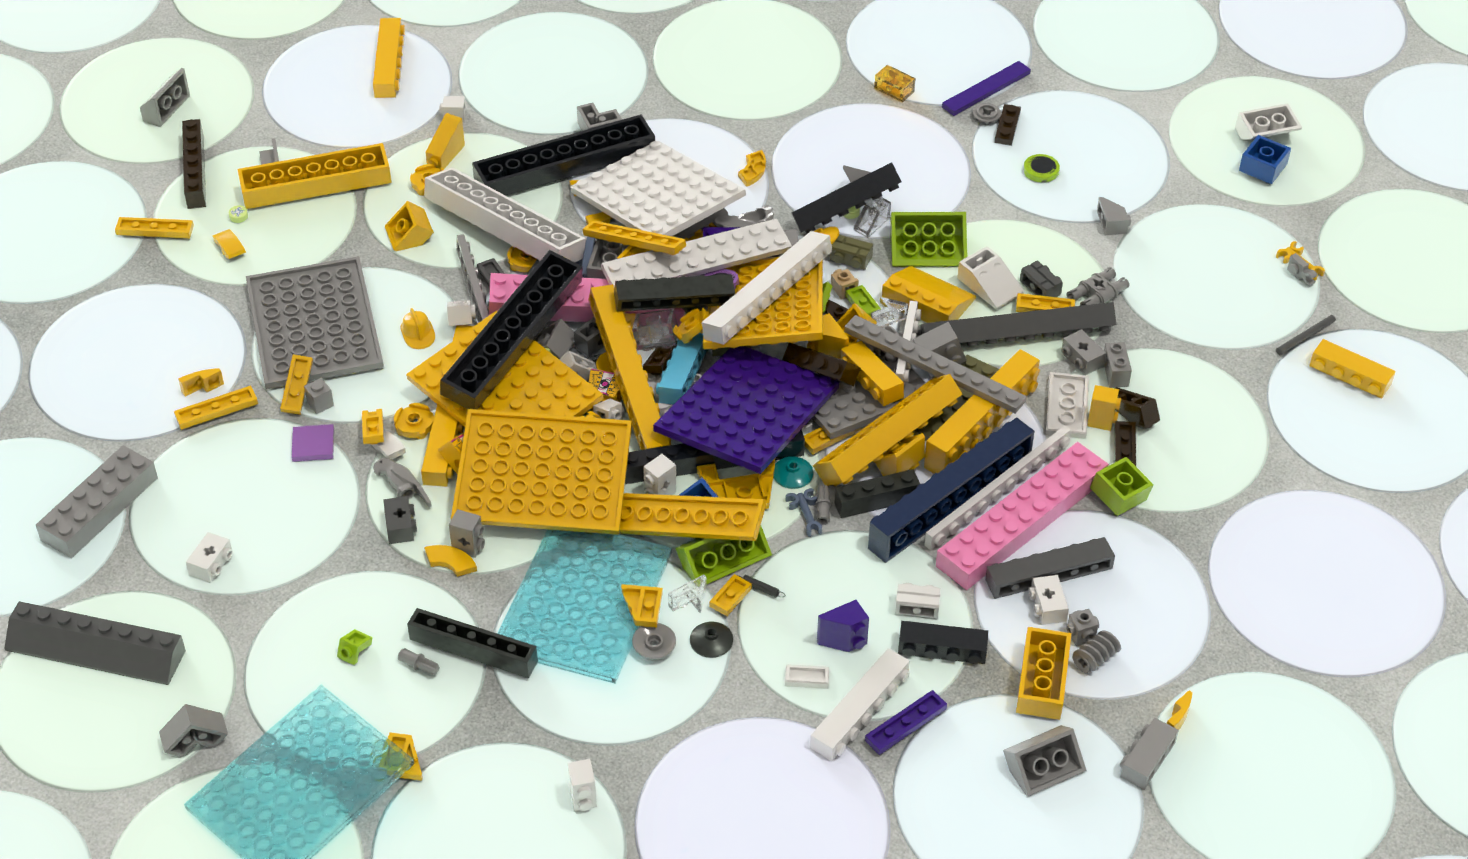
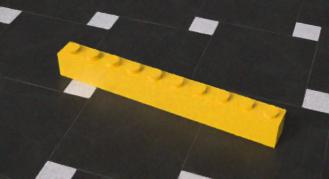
M613 284L590 288L588 301L629 419L632 421V428L640 450L671 445L669 437L653 431V425L660 419L659 405L654 401L653 388L649 387L648 374L646 370H643L642 357L637 353L636 340L632 339L631 326L626 322L625 311L617 312Z
M456 325L453 341L474 326ZM438 404L421 475L423 485L447 487L449 479L453 478V469L438 449L458 437L460 433H463L464 426Z

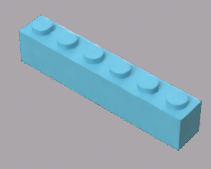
M703 333L697 334L686 344L678 339L677 347L672 351V358L667 362V369L662 372L661 381L656 385L659 403L674 405L691 388L708 350L703 348Z

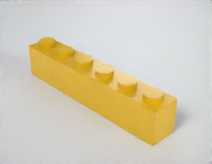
M380 18L373 78L375 98H396V91L400 89L398 79H401V71L399 68H402L401 57H403L402 46H404V36L402 35H405V25L401 24V18Z

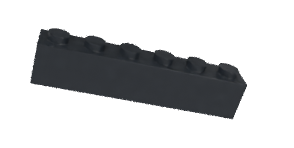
M891 162L791 212L800 232L805 231L808 234L810 231L816 230V225L822 223L824 226L833 221L832 217L838 215L840 218L850 213L848 209L854 206L858 209L866 205V200L872 198L874 201L883 196L882 192L886 190L892 192L900 188L898 184L902 181Z

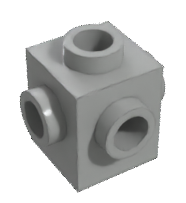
M1089 608L1077 610L1069 614L1066 630L1067 633H1072L1071 639L1075 646L1085 644L1093 636L1097 635L1100 626L1099 620L1096 616H1093Z

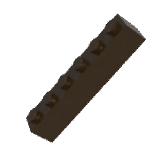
M200 119L182 121L184 195L188 209L206 207L204 134Z

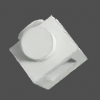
M609 398L593 405V412L600 415L602 419L621 420L624 408L622 403Z

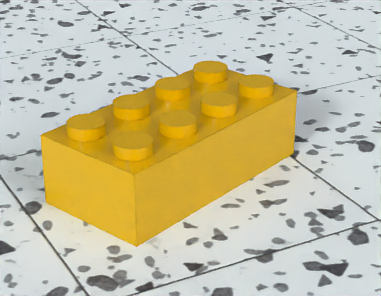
M1027 627L1016 713L1057 720L1061 719L1072 633Z

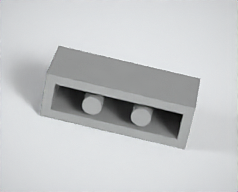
M1154 718L1150 725L1146 724L1141 732L1142 737L1140 740L1135 739L1130 755H1125L1121 760L1119 766L1122 768L1120 777L1145 790L1175 745L1179 730L1157 718Z

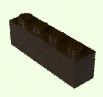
M788 343L782 358L783 361L853 387L861 369L848 361L794 343Z

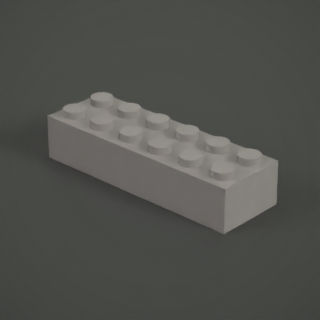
M122 445L35 524L40 541L72 559L158 479L154 462Z

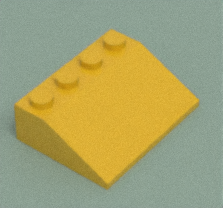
M909 266L892 274L882 285L881 302L908 314L910 301H918V309H921L920 320L931 323L958 320L976 299V295L913 266Z

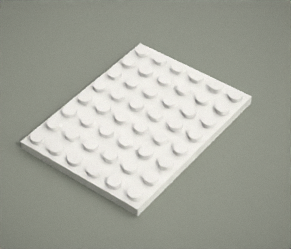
M659 140L651 142L650 145L636 150L631 155L625 156L613 164H609L606 168L594 172L591 176L579 180L570 186L573 194L625 226L667 236H673L746 196V190L743 187Z

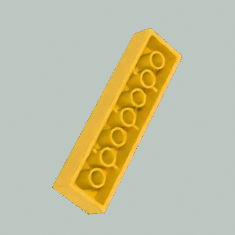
M383 143L237 169L246 209L392 183L390 167Z
M1020 349L990 379L1027 397L1038 386L1037 377L1040 373V360ZM974 394L926 441L924 468L933 474L939 473L949 463L959 459L963 453L973 449L978 442L987 439L992 431L999 427L1008 415L1010 416L1012 412Z
M951 374L932 378L812 466L824 485H834V487L841 483L845 485L854 479V474L867 470L869 463L872 461L877 462L883 458L885 451H891L898 447L900 440L910 438L914 434L912 431L925 427L928 424L927 420L931 417L936 418L943 413L942 409L946 406L951 407L958 402L957 398L962 395V392Z

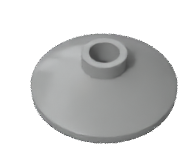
M661 623L657 624V628L641 626L633 635V648L644 658L661 659L668 656L674 650L676 636L670 627Z

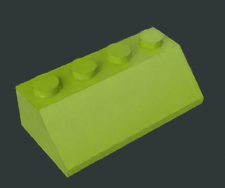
M760 526L756 541L696 538L675 548L683 569L697 588L772 555L762 526Z

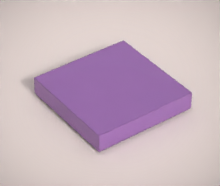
M333 424L293 427L292 462L334 459Z

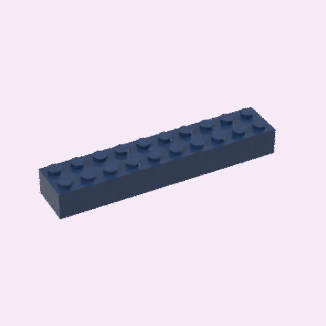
M1016 417L1011 422L1005 423L997 432L991 433L983 442H978L969 452L963 453L959 459L949 463L945 469L935 473L924 484H919L914 491L904 495L896 504L890 505L882 514L873 517L869 527L868 549L884 563H887L1032 451L1035 431Z

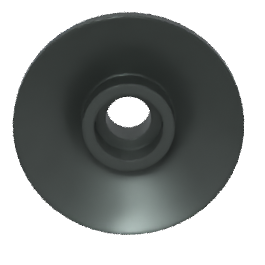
M714 621L704 622L692 630L690 645L697 654L703 657H720L731 649L733 634L722 623Z

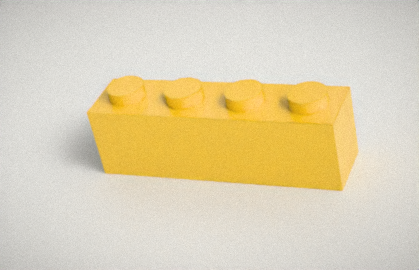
M1322 339L1314 350L1309 365L1381 399L1392 385L1396 372L1325 339Z
M862 341L841 349L840 359L861 368L856 380L861 383L865 390L867 389L872 394L875 400L886 406L904 398V382Z

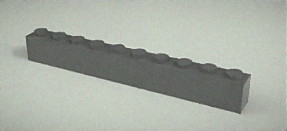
M1114 302L923 323L920 325L922 335L949 322L959 343H967V347L977 346L979 345L978 342L986 341V345L996 344L999 339H1005V342L1017 341V337L1031 340L1036 339L1035 335L1049 338L1054 337V333H1061L1062 336L1073 334V331L1081 329L1085 333H1091L1092 329L1099 328V332L1109 331L1112 326L1117 324Z

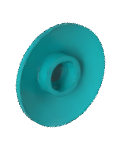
M785 457L775 464L773 478L782 487L789 489L802 488L813 479V467L803 458Z

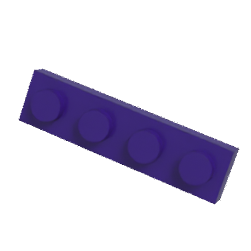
M931 690L866 734L865 742L878 755H881L945 711L947 703L934 690Z

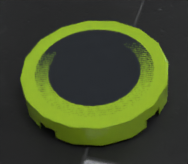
M1035 154L1025 160L1023 170L1025 176L1035 182L1047 180L1046 182H1051L1059 175L1060 165L1052 156Z

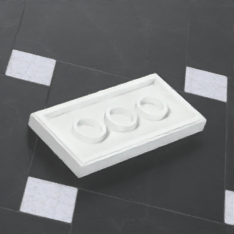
M1049 373L1046 435H1053L1066 425L1071 429L1070 437L1086 439L1089 376Z

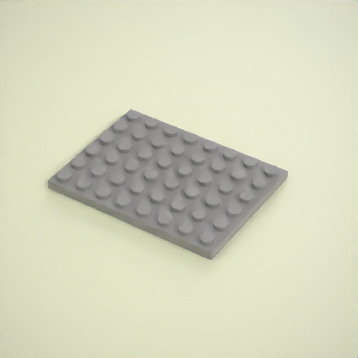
M359 256L245 276L266 389L286 386L293 354L313 358L309 381L384 368Z

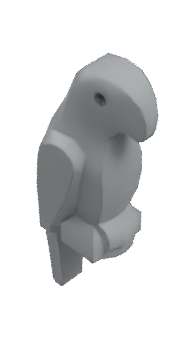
M386 457L374 463V473L377 476L380 474L386 475L391 486L397 491L398 497L408 496L410 499L416 493L420 495L429 508L432 507L431 501L423 487L407 467Z

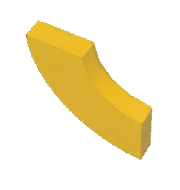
M762 150L746 155L747 165L744 169L738 171V177L746 187L756 183L765 172L766 158Z
M447 545L424 547L430 567H447L457 577L477 571L474 560L466 552Z

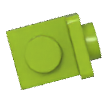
M356 629L352 630L340 638L337 657L355 665L358 662L359 653L372 645L373 637Z

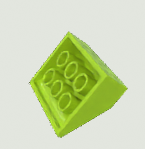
M891 212L890 243L892 267L959 266V262L968 257L966 212Z

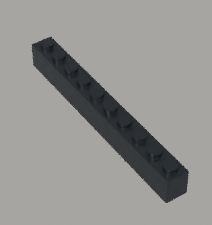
M802 429L778 454L776 460L791 456H804L805 438ZM684 443L632 451L628 455L625 485L644 482V466L661 454L676 464V476L697 473V466L715 464L717 470L738 467L739 465Z

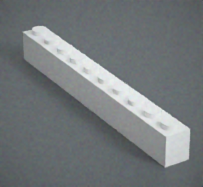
M813 231L805 235L702 322L704 339L724 345L832 252L830 235Z

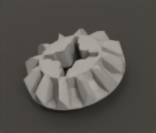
M979 104L973 109L974 120H979L980 124L983 122L994 124L995 121H999L1001 110L993 104Z

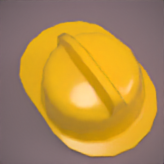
M410 308V312L404 316L400 325L406 344L413 349L430 347L435 340V332L431 321L424 312L414 311L413 308Z

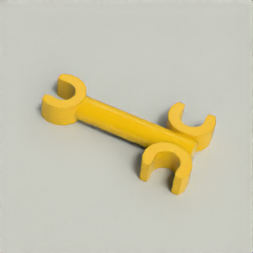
M1293 241L1290 247L1279 249L1276 258L1283 256V263L1286 264L1289 262L1291 255L1295 253L1299 256L1302 255L1304 247L1296 248L1297 242ZM1300 256L1309 264L1308 269L1314 270L1320 276H1324L1325 269L1323 267L1313 266Z

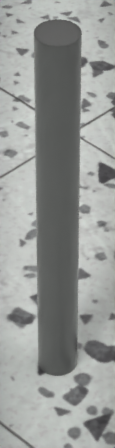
M1328 316L1276 348L1277 354H1283L1336 321L1335 316Z

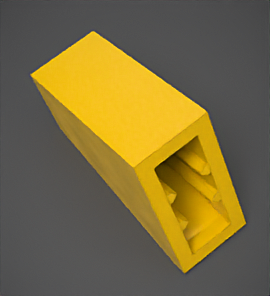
M449 113L444 115L425 152L427 164H433L435 168L440 169L442 167L445 169L464 148L462 118Z

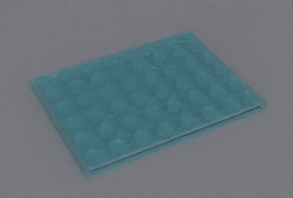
M547 529L497 634L537 646L539 664L616 684L632 647L633 635L640 628V626H635L623 597L621 585L658 587L671 557L672 548L620 534Z
M321 684L191 797L184 806L187 811L242 859H311L415 763L412 757Z

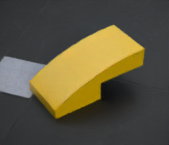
M230 229L212 235L214 242L221 248L222 254L228 259L246 253L242 243Z
M219 368L201 370L178 378L181 392L185 397L202 388L207 393L224 385L222 372Z
M1187 691L1175 702L1172 717L1167 720L1168 725L1178 730L1181 729L1187 718L1193 692Z

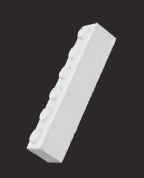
M887 648L810 735V748L831 762L837 755L841 756L849 741L856 739L863 725L867 726L876 710L880 711L885 704V700L895 694L898 685L908 679L910 675V661Z

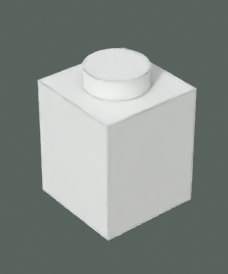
M443 96V102L439 104V113L443 114V117L446 113H449L465 121V96Z

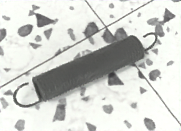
M746 574L741 577L752 583V587L775 598L782 597L779 596L781 591L778 588Z

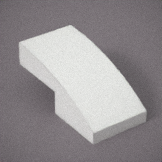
M389 431L384 432V442L372 445L378 454L382 453L384 457L391 460L406 453L404 445Z

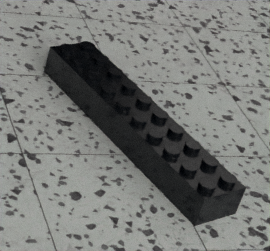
M642 114L472 162L473 177L482 184L507 196L607 167L609 164H613L623 157L631 155L636 150L650 145L651 142L655 141V135Z
M549 250L441 378L440 395L466 409L477 410L582 282L583 266Z

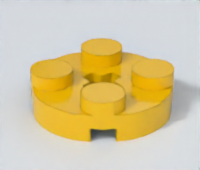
M433 164L417 167L415 173L410 175L412 188L417 191L418 195L424 196L425 177L441 172L444 169L442 167L440 169L435 168Z
M513 246L509 248L507 253L510 269L515 272H529L537 258Z
M697 308L688 312L680 319L682 323L679 327L675 325L673 329L674 335L684 344L689 343L694 336L703 333L702 322L710 315L704 308H702V311Z
M411 403L409 407L404 409L401 407L396 411L394 425L398 435L407 438L424 439L431 431L434 414L427 405Z

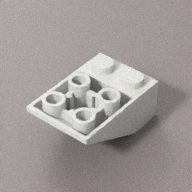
M988 246L959 262L957 279L996 310L1017 298L1018 293H1024L1023 288L1000 255Z

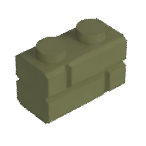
M839 234L836 241L832 244L830 260L852 266L853 268L866 270L873 256V244Z

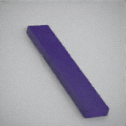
M1017 61L942 102V108L955 116L1031 73V69L1022 62Z

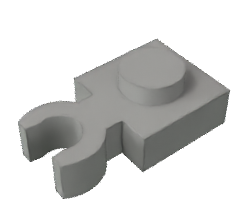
M1295 253L1290 256L1287 270L1298 280L1303 279L1308 286H1311L1316 282L1312 278L1318 275L1314 270L1308 269L1309 264L1298 254Z

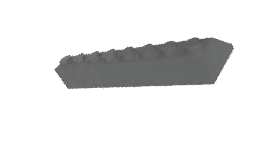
M18 601L9 617L4 647L5 651L164 685L170 684L186 652L182 635L21 601Z

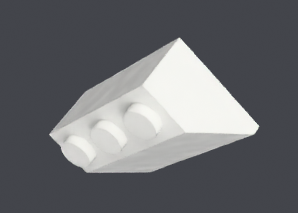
M1288 103L1241 111L1238 113L1235 129L1241 140L1255 139L1258 135L1267 137L1294 132L1303 128Z

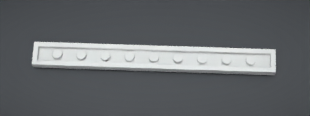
M1066 425L927 531L925 547L931 551L936 546L942 545L951 534H956L960 527L970 523L978 513L984 512L991 503L997 502L1005 492L1011 491L1019 481L1025 480L1035 469L1038 470L1046 460L1052 459L1059 450L1065 449L1071 441V429Z

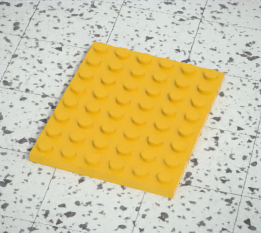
M779 257L763 258L724 268L738 274L739 285L735 286V294ZM823 260L724 345L705 340L703 335V348L716 350L725 347L737 348L739 346H757L761 344L775 345L785 342L796 343L798 341H817L823 339ZM708 306V314L711 315L721 306Z
M497 310L406 374L407 380L464 427L468 409L440 395V380L498 312ZM534 340L477 410L580 417L604 398L603 393Z
M468 409L451 519L458 509L481 516L482 525L619 535L632 421Z

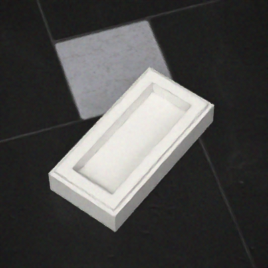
M786 664L785 686L829 689L830 666Z

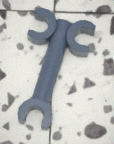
M812 488L806 489L804 494L788 493L785 497L786 502H789V510H795L800 506L807 522L806 534L808 537H811L812 529L817 530L819 535L822 534V525L814 520L808 506L815 505L817 497H811L814 496V489Z

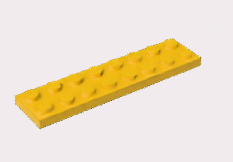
M624 493L619 534L756 541L767 503L764 499Z

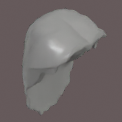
M765 205L761 208H756L755 211L742 213L739 216L724 215L715 218L714 225L717 227H745L769 221L774 217L773 208Z

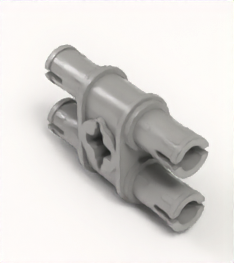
M1108 267L1104 271L1093 273L1088 279L1080 281L1077 287L1066 293L1068 299H1075V301L1086 296L1088 299L1080 302V306L1106 303L1111 299L1117 298L1118 293L1129 288L1130 283L1125 277L1110 283L1109 280L1116 277V272L1112 267Z

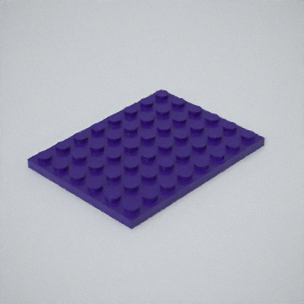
M746 346L729 348L653 425V431L761 474L839 389V382Z

